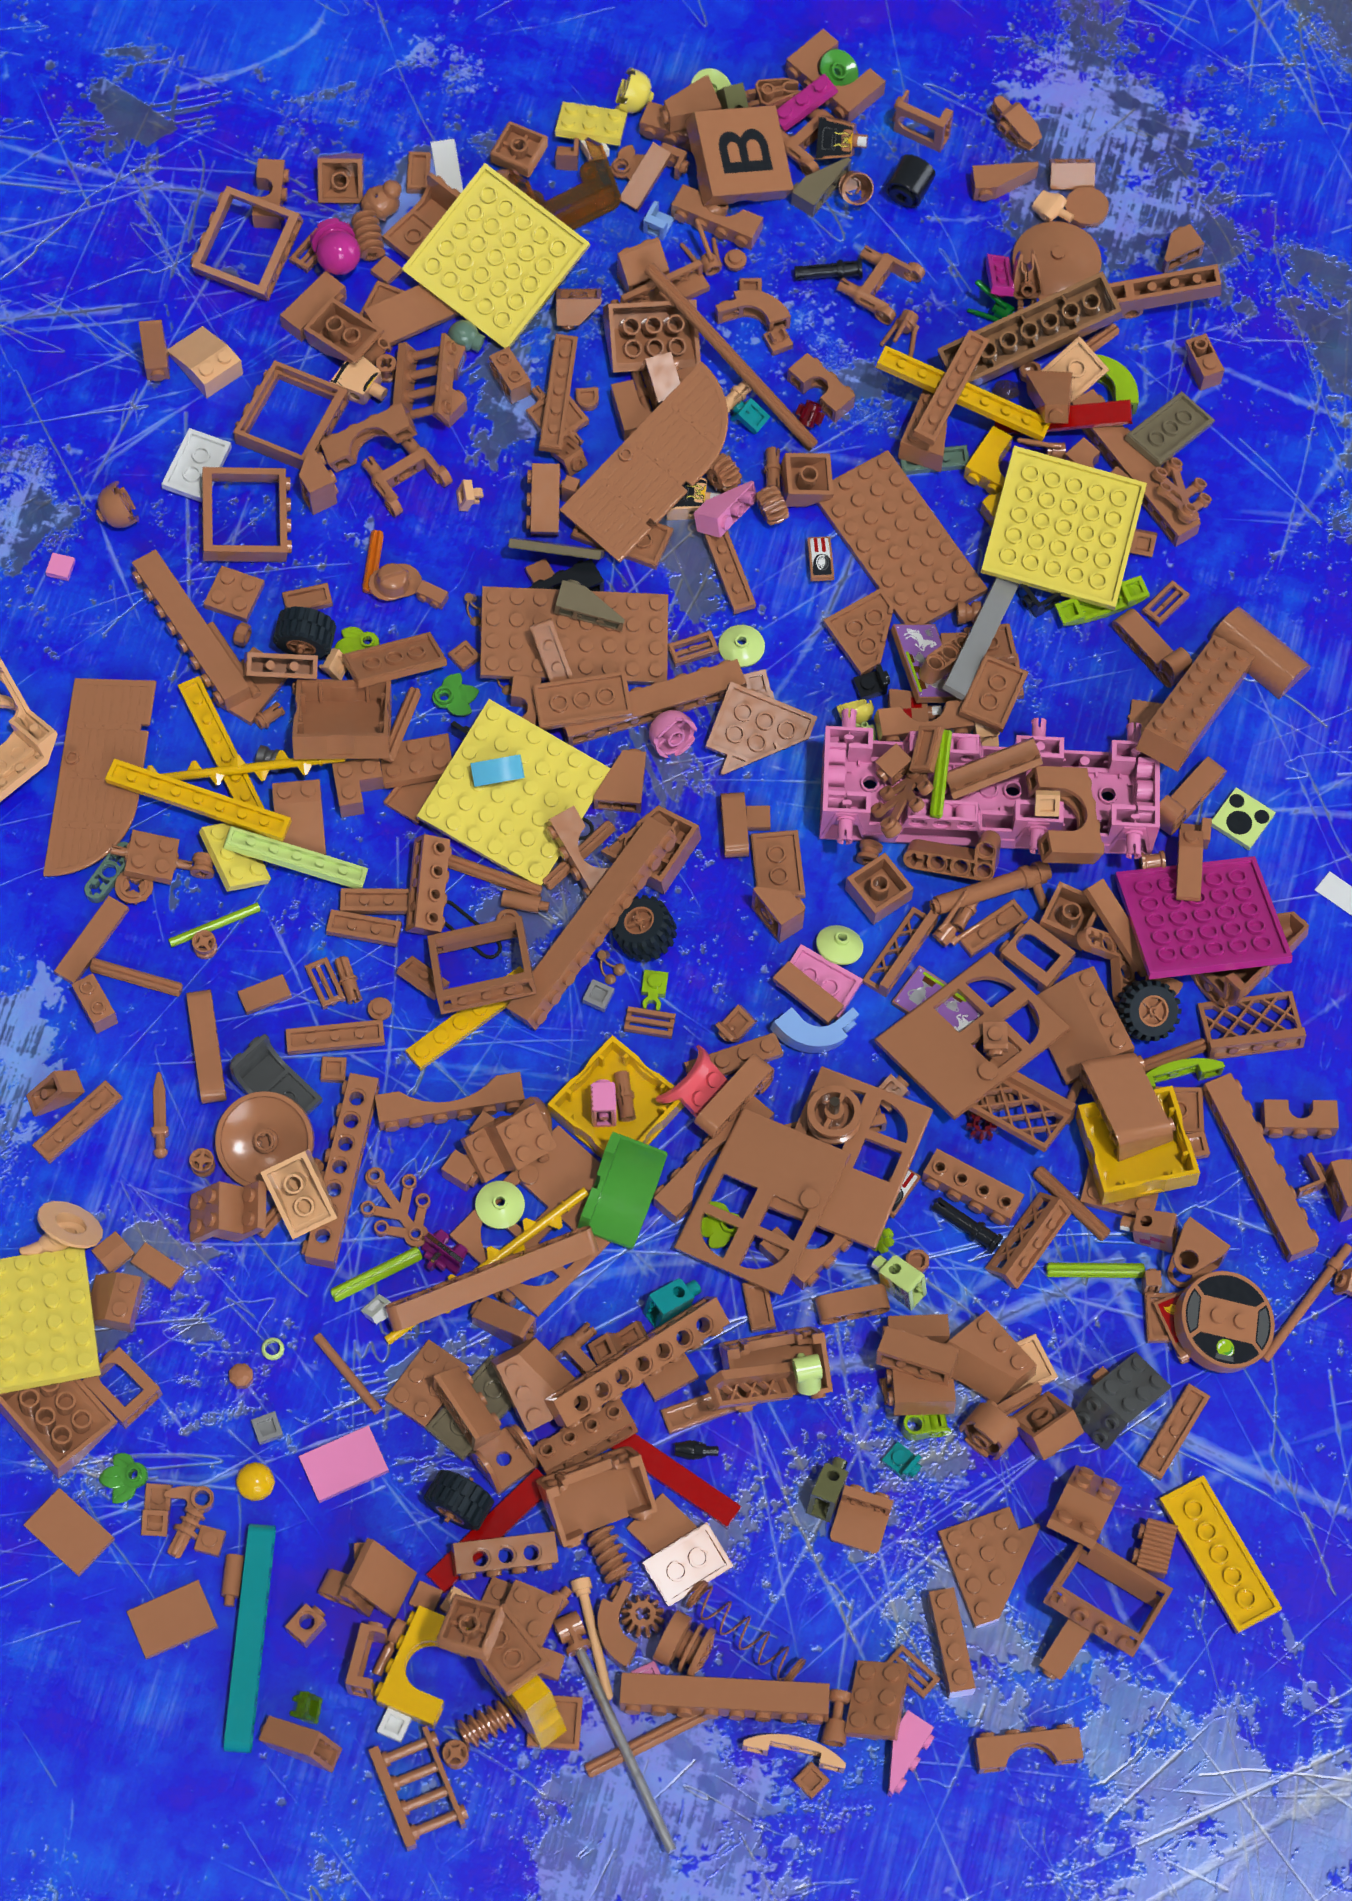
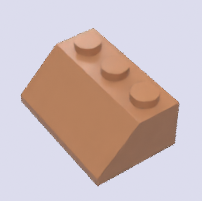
M458 1366L435 1375L433 1389L473 1450H476L500 1435L499 1426L502 1424L494 1412L490 1414L486 1408L488 1403L484 1395L480 1391L476 1393L472 1386L474 1381L467 1371L463 1372Z

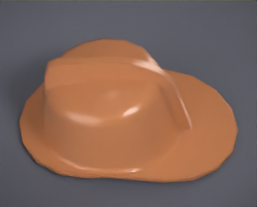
M389 563L374 571L370 576L368 584L370 591L375 597L380 600L391 601L416 594L422 578L418 570L411 565Z

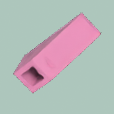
M749 481L706 500L694 512L697 532L720 538L756 502L754 481Z
M908 1710L900 1721L897 1741L892 1740L888 1784L889 1797H892L894 1792L899 1794L907 1782L904 1779L907 1771L913 1772L921 1760L918 1757L919 1752L922 1748L927 1750L935 1738L931 1735L934 1727Z

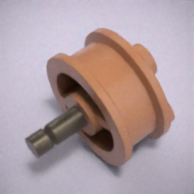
M830 1085L819 1089L812 1095L807 1106V1125L810 1132L816 1139L831 1145L843 1144L849 1141L860 1128L862 1114L860 1101L851 1090L843 1086Z

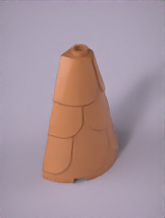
M1294 911L1278 913V919L1292 953L1307 937L1309 925ZM1277 965L1193 974L1191 977L1201 992L1212 1002L1220 1006H1232L1247 996Z

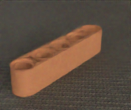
M211 989L188 992L186 995L202 1104L226 1101Z

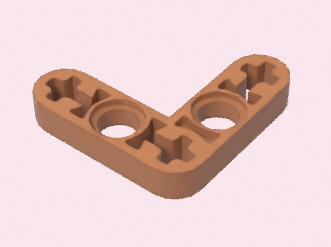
M1093 927L1079 931L1077 942L1082 950L1110 960L1113 999L1115 1002H1119L1120 998L1117 997L1119 992L1124 993L1123 988L1126 985H1132L1131 982L1135 981V972L1110 933Z

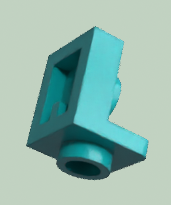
M750 398L745 402L739 401L732 409L734 414L730 417L733 422L738 419L753 434H756L770 418V415Z
M897 1441L882 1459L881 1463L905 1482L909 1476L914 1478L921 1470L922 1456L919 1454L915 1456Z

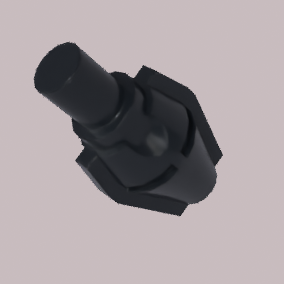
M688 1440L674 1443L673 1453L676 1456L689 1460H696L706 1456H718L719 1447L706 1446L702 1442Z

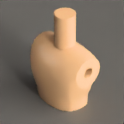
M1043 190L1032 205V210L1045 222H1051L1059 216L1070 223L1074 217L1072 213L1063 209L1067 200L1059 193H1050Z

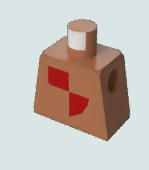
M889 689L888 708L901 706L903 711L914 720L928 722L942 714L941 705L928 706L927 703H916L912 691Z
M1140 1208L1137 1211L1136 1218L1122 1216L1120 1230L1133 1232L1136 1244L1173 1253L1179 1231L1177 1214Z

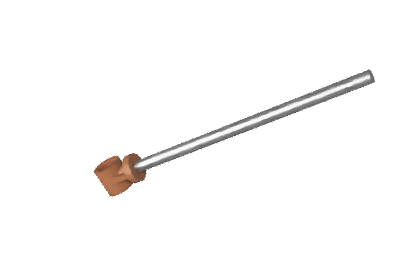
M577 1611L556 1619L553 1626L562 1645L568 1643L569 1647L566 1648L568 1657L577 1656L667 1854L676 1851L677 1848L586 1653L591 1647L589 1639L582 1638L586 1631Z

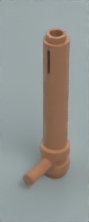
M1041 861L1033 862L1030 866L1023 865L1018 867L1016 871L994 877L991 880L981 881L934 896L929 902L930 908L934 914L941 915L950 912L965 890H969V894L959 908L1022 888L1024 890L1033 888L1040 910L1047 908L1048 901L1042 884L1047 883L1052 878L1051 868L1048 863H1042Z

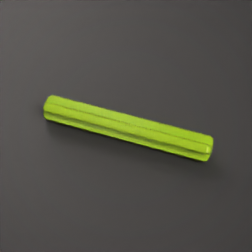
M944 729L935 765L934 789L932 790L930 817L939 819L943 816L952 739L951 730Z
M413 1247L331 1288L330 1293L333 1299L338 1302L422 1260V1254L418 1247Z
M1049 1262L1046 1266L1048 1277L1142 1278L1145 1273L1143 1263Z

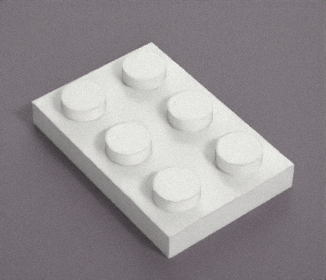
M189 428L162 482V489L202 502V467H223L232 448L231 442Z

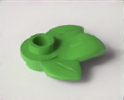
M460 673L451 674L444 679L442 686L433 692V702L439 708H447L453 715L467 716L472 713L469 704L476 699L479 690L473 686L462 684ZM447 696L448 700H441L440 698Z
M126 1453L115 1454L113 1456L114 1466L105 1469L99 1477L101 1484L113 1489L112 1502L114 1504L129 1501L133 1498L136 1489L143 1486L148 1480L147 1468L143 1464L135 1462L133 1457ZM137 1471V1477L132 1479L133 1472Z

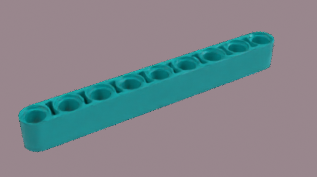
M249 1524L224 1739V1751L251 1753L276 1536L275 1525Z

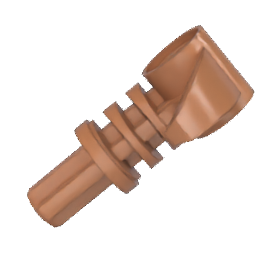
M179 1486L164 1492V1498L184 1499L187 1502V1506L184 1509V1512L187 1514L180 1517L181 1524H175L173 1527L177 1533L167 1550V1553L174 1558H181L190 1539H197L198 1535L195 1529L201 1528L199 1522L206 1519L203 1514L209 1512L214 1506L213 1492L206 1486ZM200 1494H206L210 1500L206 1505L201 1506L195 1502L196 1497Z

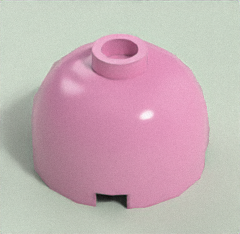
M668 710L659 714L652 721L649 727V740L660 756L669 758L667 755L675 753V756H678L688 750L694 743L695 737L693 735L694 730L697 732V727L686 714L677 710Z

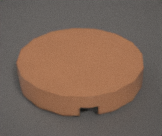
M1093 187L1076 188L1066 198L1065 210L1074 215L1071 223L1080 228H1086V226L1097 227L1104 222L1108 215L1109 203L1107 197Z

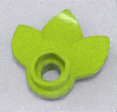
M347 627L342 629L344 638L339 640L334 648L339 649L345 654L379 645V638L376 634L363 632L358 627ZM366 640L372 641L370 644L364 643Z
M715 1201L710 1202L711 1205L729 1212L725 1204ZM708 1215L702 1221V1235L705 1238H709L710 1248L718 1249L726 1246L730 1238L734 1237L738 1230L735 1227L729 1229L726 1227V1223Z

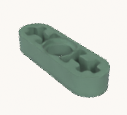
M119 842L117 846L127 847L128 842ZM109 853L88 880L84 890L90 902L100 903L104 901L115 887L117 877L125 870L123 856L120 858L118 855ZM112 867L117 870L116 874L110 878L103 875L104 870ZM99 887L101 893L99 894L96 892L94 893V895H92L91 889H97Z

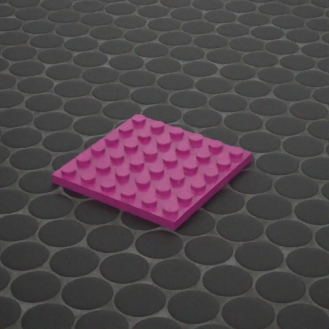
M1255 856L1203 862L1200 901L1176 900L1177 865L1166 866V868L1156 867L1116 872L1115 880L1149 980L1292 963L1293 956Z

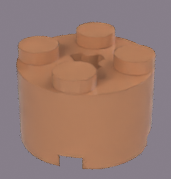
M987 1400L986 1403L982 1402L977 1405L960 1425L959 1430L960 1433L963 1431L966 1433L967 1437L964 1440L977 1453L986 1458L992 1455L995 1456L993 1460H998L1018 1437L1017 1428L1020 1425L1014 1417L1007 1416L1002 1412L996 1402Z

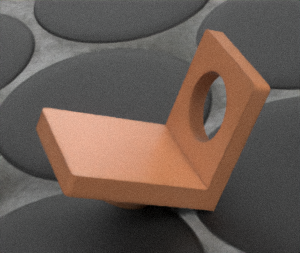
M1312 1152L1306 1155L1303 1163L1313 1183L1299 1188L1296 1193L1297 1199L1323 1189L1327 1181L1324 1177L1325 1170L1320 1162L1317 1163Z

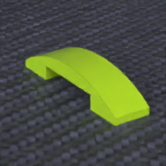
M1140 575L1122 581L1114 610L1076 599L1057 603L1055 608L1063 626L1078 625L1096 621L1126 610L1150 597V594Z
M1207 1058L1181 1059L1163 1064L1149 1071L1146 1075L1153 1089H1155V1083L1191 1073H1196L1198 1081L1222 1075L1225 1065L1222 1061Z

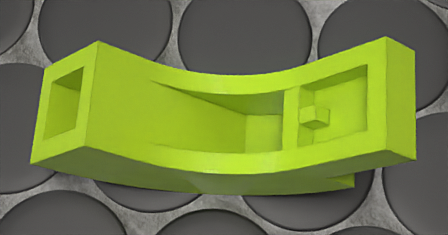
M1097 355L1109 369L1097 383L1102 384L1110 391L1113 401L1131 400L1132 414H1136L1139 403L1138 388L1132 374L1118 361L1103 355Z

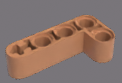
M1130 608L1112 622V626L1119 637L1166 687L1171 688L1178 683L1191 667L1192 659L1189 653L1182 647L1173 651L1135 609Z
M1209 756L1206 757L1171 797L1166 795L1160 801V828L1170 836L1173 835L1222 781L1227 770Z
M987 830L981 834L975 849L915 839L909 843L903 856V861L911 869L979 881L991 880L999 864L1001 838L996 832ZM982 864L988 865L990 868H986Z
M752 1055L698 1114L694 1124L713 1139L716 1138L756 1093L761 1095L767 1090L774 1079L775 1069L758 1055Z

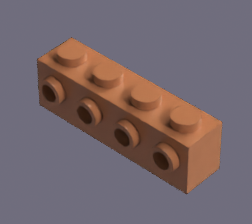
M427 834L414 839L405 930L407 932L429 936L441 933L444 928L445 918L443 911L447 903L445 890L449 880V871L447 869L448 861L452 854L450 839Z
M938 1148L925 1168L921 1180L928 1188L946 1193V1196L952 1201H961L967 1204L968 1208L978 1214L982 1212L989 1216L990 1220L998 1225L1004 1224L1008 1227L1024 1197L1023 1193Z
M621 1398L613 1402H607L602 1410L596 1414H588L581 1418L582 1422L573 1428L563 1427L557 1434L540 1440L533 1447L538 1462L546 1475L593 1458L638 1432L635 1422Z

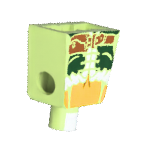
M879 1255L873 1261L871 1267L879 1272L880 1284H884L887 1292L912 1311L927 1294L925 1275L897 1255L892 1256L889 1261Z

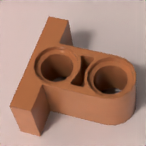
M329 1569L318 1590V1594L328 1600L353 1608L361 1615L370 1617L374 1606L344 1585L349 1574Z

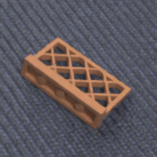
M1292 991L1243 997L1232 1006H1220L1212 1001L1197 1004L1208 1047V1059L1216 1060L1304 1048L1307 1035L1305 1028L1301 1025ZM1288 999L1289 1007L1286 1011L1274 1005L1278 1000ZM1261 1003L1267 1008L1261 1014L1251 1008L1253 1004ZM1232 1006H1237L1243 1012L1237 1017L1228 1012V1009ZM1213 1009L1220 1014L1213 1020L1205 1015L1204 1010ZM1270 1010L1281 1015L1277 1023L1266 1017ZM1246 1013L1258 1019L1253 1026L1242 1020ZM1223 1016L1234 1021L1229 1029L1218 1023ZM1286 1018L1294 1023L1295 1028L1286 1029L1280 1024ZM1261 1021L1273 1027L1270 1032H1262L1257 1029ZM1239 1024L1249 1031L1246 1035L1239 1036L1233 1030ZM1215 1027L1225 1033L1223 1038L1212 1039L1210 1032Z
M994 1059L990 1060L998 1068L1003 1065V1063ZM1016 1072L983 1098L984 1105H973L968 1110L1045 1153L1065 1125H1069L1073 1120L1077 1104L1025 1075ZM1012 1093L1018 1097V1100L1006 1101L1004 1094ZM999 1094L1002 1102L990 1104L987 1096ZM1032 1104L1039 1108L1040 1112L1027 1113L1025 1105ZM1021 1106L1023 1114L1010 1115L1009 1107ZM1004 1108L1006 1116L997 1117L993 1115L992 1110ZM1053 1116L1061 1121L1059 1124L1048 1125L1046 1117ZM1042 1118L1044 1126L1032 1127L1029 1119ZM1025 1120L1027 1128L1018 1129L1013 1125V1121ZM1046 1132L1048 1138L1043 1143L1035 1138L1034 1133Z

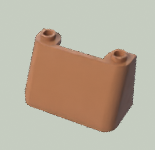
M1134 1052L1089 1059L1079 1064V1080L1083 1089L1087 1088L1088 1094L1092 1095L1109 1130V1138L1117 1146L1114 1149V1153L1118 1162L1173 1141V1131H1176L1172 1118H1167L1144 1071L1145 1063L1141 1055L1137 1056Z
M800 1327L719 1343L724 1370L792 1362V1359L797 1358L799 1353H804L805 1356L818 1354L823 1378L821 1379L820 1391L811 1395V1398L826 1397V1393L833 1392L825 1333L816 1327ZM793 1373L786 1379L792 1394H801L797 1391L796 1379ZM774 1382L773 1388L782 1393L779 1383ZM756 1384L754 1390L763 1396L765 1390ZM737 1387L736 1392L745 1398L747 1393L740 1387ZM757 1404L736 1406L733 1408L735 1410H738V1412H749L752 1411L753 1406H756Z
M629 1446L614 1449L550 1473L536 1481L562 1547H576L581 1544L584 1533L630 1516L631 1518H637L638 1521H644L651 1518L653 1513L658 1512L641 1454Z

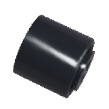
M914 155L901 156L885 186L886 193L894 202L908 208L918 207L936 176L935 170L927 161Z

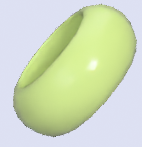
M274 1337L265 1340L261 1347L263 1356L268 1360L281 1358L285 1350L283 1342ZM271 1343H276L280 1346L279 1352L275 1355H270L266 1352L267 1346Z

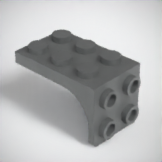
M263 1034L261 1037H255L250 1042L247 1050L243 1053H238L231 1060L230 1070L233 1082L246 1095L262 1091L280 1093L297 1102L307 1115L323 1102L322 1097L277 1054L266 1034Z
M1134 1352L1087 1392L1074 1411L1082 1429L1102 1449L1107 1450L1137 1417L1164 1396L1172 1386L1137 1352Z

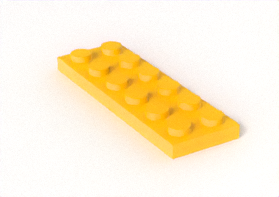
M1204 1475L1159 1499L1171 1523L1178 1526L1177 1533L1236 1634L1282 1610L1278 1600Z

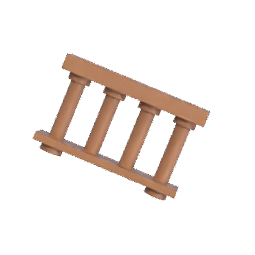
M441 333L440 346L419 351L414 350L407 342L398 343L393 405L402 403L410 412L412 420L436 414L445 424L450 423L457 344L446 333ZM439 355L437 366L416 370L418 360ZM437 375V385L414 390L417 379ZM435 395V405L412 410L415 399Z
M427 1726L422 1727L424 1738L388 1753L386 1751L380 1752L378 1746L368 1749L407 1852L417 1848L415 1841L420 1839L419 1836L457 1820L461 1829L466 1828L465 1820L469 1818L464 1804L458 1805L436 1750V1747L440 1746L435 1731L429 1732ZM425 1748H430L434 1762L396 1777L394 1775L390 1777L387 1767L391 1766L392 1762ZM439 1771L444 1786L406 1802L405 1799L399 1800L396 1792L401 1790L400 1787ZM446 1796L449 1797L454 1809L453 1811L417 1826L414 1824L409 1826L406 1816L410 1815V1811Z

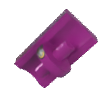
M442 1229L434 1234L429 1232L424 1237L425 1242L421 1248L426 1252L424 1257L429 1260L427 1268L430 1271H433L436 1267L442 1271L448 1269L454 1275H457L461 1271L468 1249L462 1244H457L453 1249L448 1247L447 1243L450 1237Z

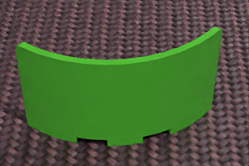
M612 1131L597 1172L598 1176L582 1211L577 1229L591 1226L594 1236L633 1249L653 1199L668 1153Z

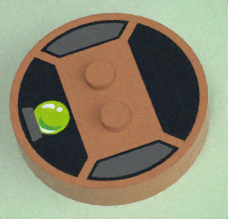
M1215 1271L1205 1274L1184 1289L1175 1306L1174 1326L1181 1346L1189 1357L1208 1370L1219 1373L1241 1371L1261 1359L1272 1343L1275 1323L1271 1305L1261 1289L1251 1280L1240 1274L1229 1271Z

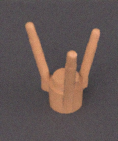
M696 218L697 229L706 251L701 256L703 264L702 273L705 272V275L712 276L720 272L723 266L719 257L716 238H712L713 252H711L700 220ZM680 243V247L693 262L697 261V258L684 243Z
M903 310L900 318L896 319L894 325L880 342V346L885 345L897 328L898 331L893 339L894 343L897 342L902 333L908 334L912 332L909 356L913 358L916 336L920 328L916 324L919 319L918 315L912 310Z
M1017 439V442L1024 445L1045 448L1046 455L1060 459L1065 457V443Z
M969 890L963 892L944 922L932 934L935 940L944 947H947L949 943L955 946L961 939L983 925L982 922H979L956 936L957 930L950 924L969 894Z

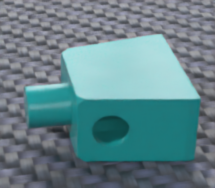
M678 1278L648 1296L643 1314L653 1328L656 1329L692 1306L694 1297L702 1292L701 1287L695 1280L685 1284L681 1278Z

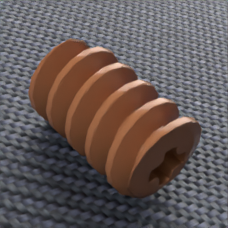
M371 210L357 212L351 219L355 239L360 245V259L366 261H376L385 256L384 242L382 241L383 237L381 227L379 226L380 221L376 218V212Z
M614 1525L594 1531L588 1536L590 1539L587 1541L588 1547L593 1548L591 1551L592 1556L597 1557L596 1564L602 1566L600 1573L607 1575L604 1578L606 1584L619 1582L633 1573V1571L628 1572L627 1570L632 1565V1562H623V1559L628 1556L627 1552H618L624 1546L623 1543H614L619 1538V1535H610V1532L615 1528Z
M499 1700L495 1701V1710L490 1705L485 1707L486 1715L481 1710H477V1719L469 1714L467 1715V1724L461 1719L458 1720L459 1733L469 1752L470 1743L477 1748L480 1747L479 1738L488 1743L489 1733L495 1738H498L497 1729L499 1728L504 1733H507L508 1723L514 1729L516 1728L506 1705H503Z

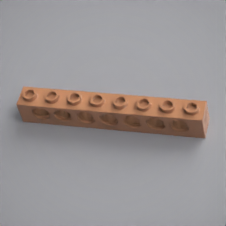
M350 1073L348 1081L344 1080L341 1094L344 1095L343 1103H338L336 1117H339L337 1126L333 1125L330 1140H333L332 1147L326 1150V1171H321L328 1193L333 1189L341 1191L338 1196H330L338 1218L310 1231L309 1240H304L302 1255H305L306 1264L336 1269L376 1105L375 1095H378L380 1089L379 1078ZM356 1098L363 1100L360 1105L351 1104L352 1100ZM349 1121H356L358 1123L353 1128L345 1126ZM345 1143L352 1145L351 1149L347 1151L341 1150L340 1147ZM339 1166L347 1168L341 1174L334 1172L335 1168ZM321 1235H327L330 1237L329 1240L325 1243H320L317 1241L318 1237Z
M706 1296L547 1397L544 1401L558 1426L573 1428L582 1422L581 1418L588 1414L593 1415L602 1410V1405L606 1402H613L623 1396L622 1392L626 1389L640 1386L643 1383L642 1379L648 1375L653 1376L660 1373L664 1369L663 1366L669 1362L674 1363L683 1358V1353L687 1350H694L702 1346L704 1339L722 1333L724 1331L723 1327L730 1322L717 1297ZM699 1319L702 1320V1328L700 1330L696 1326ZM680 1331L682 1333V1340L678 1344L676 1336ZM660 1344L662 1346V1353L660 1356H657L656 1348ZM640 1357L642 1366L640 1369H637L636 1360ZM620 1370L622 1378L617 1383L615 1375L616 1372ZM599 1383L601 1385V1392L597 1396L595 1394V1386ZM579 1396L581 1404L576 1409L574 1406V1400L576 1399V1397Z

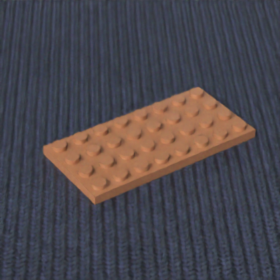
M888 450L833 479V497L816 503L878 590L882 587L893 602V613L901 624H932L955 611L957 602L968 604L987 593L988 588Z
M482 586L480 678L513 679V675L539 677L543 681H549L530 626L552 618L573 678L625 671L627 684L652 685L658 680H667L668 594L592 591L625 619L621 632L554 614L560 591L558 589Z

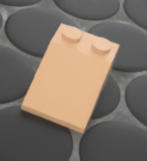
M203 326L168 349L169 356L206 398H209L243 375L240 358L225 342Z
M309 1149L260 1172L292 1240L338 1218L320 1170Z

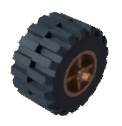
M287 607L279 613L273 642L277 648L287 654L317 655L318 659H322L331 652L336 625L331 617L318 610L307 607Z
M642 895L640 899L638 896L634 897L630 907L625 909L619 916L616 926L611 928L613 937L624 954L630 959L635 958L639 962L642 959L648 962L653 957L655 959L660 958L661 953L666 954L668 952L667 948L669 946L672 947L674 944L673 938L677 936L675 931L677 929L676 923L667 907L661 900L658 901L653 896L649 899L647 895Z
M1154 980L1131 982L1132 985H1126L1123 988L1125 992H1119L1117 997L1120 998V1001L1115 1002L1114 1007H1118L1117 1013L1128 1035L1133 1039L1159 1041L1160 1038L1165 1039L1169 1036L1167 1032L1173 1033L1176 1029L1173 1025L1180 1022L1177 1015L1181 1014V1009L1177 1007L1178 1004H1181L1179 998H1174L1177 993L1169 989V985Z
M439 1470L424 1496L427 1505L445 1518L444 1522L449 1523L450 1521L469 1530H479L494 1504V1500L489 1493L473 1482V1478L469 1477L468 1479L449 1470Z

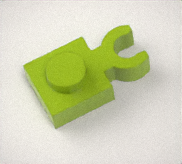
M644 970L641 995L647 997L643 1000V1009H647V1005L653 1003L656 1005V1011L661 1010V1001L658 997L665 998L669 972Z

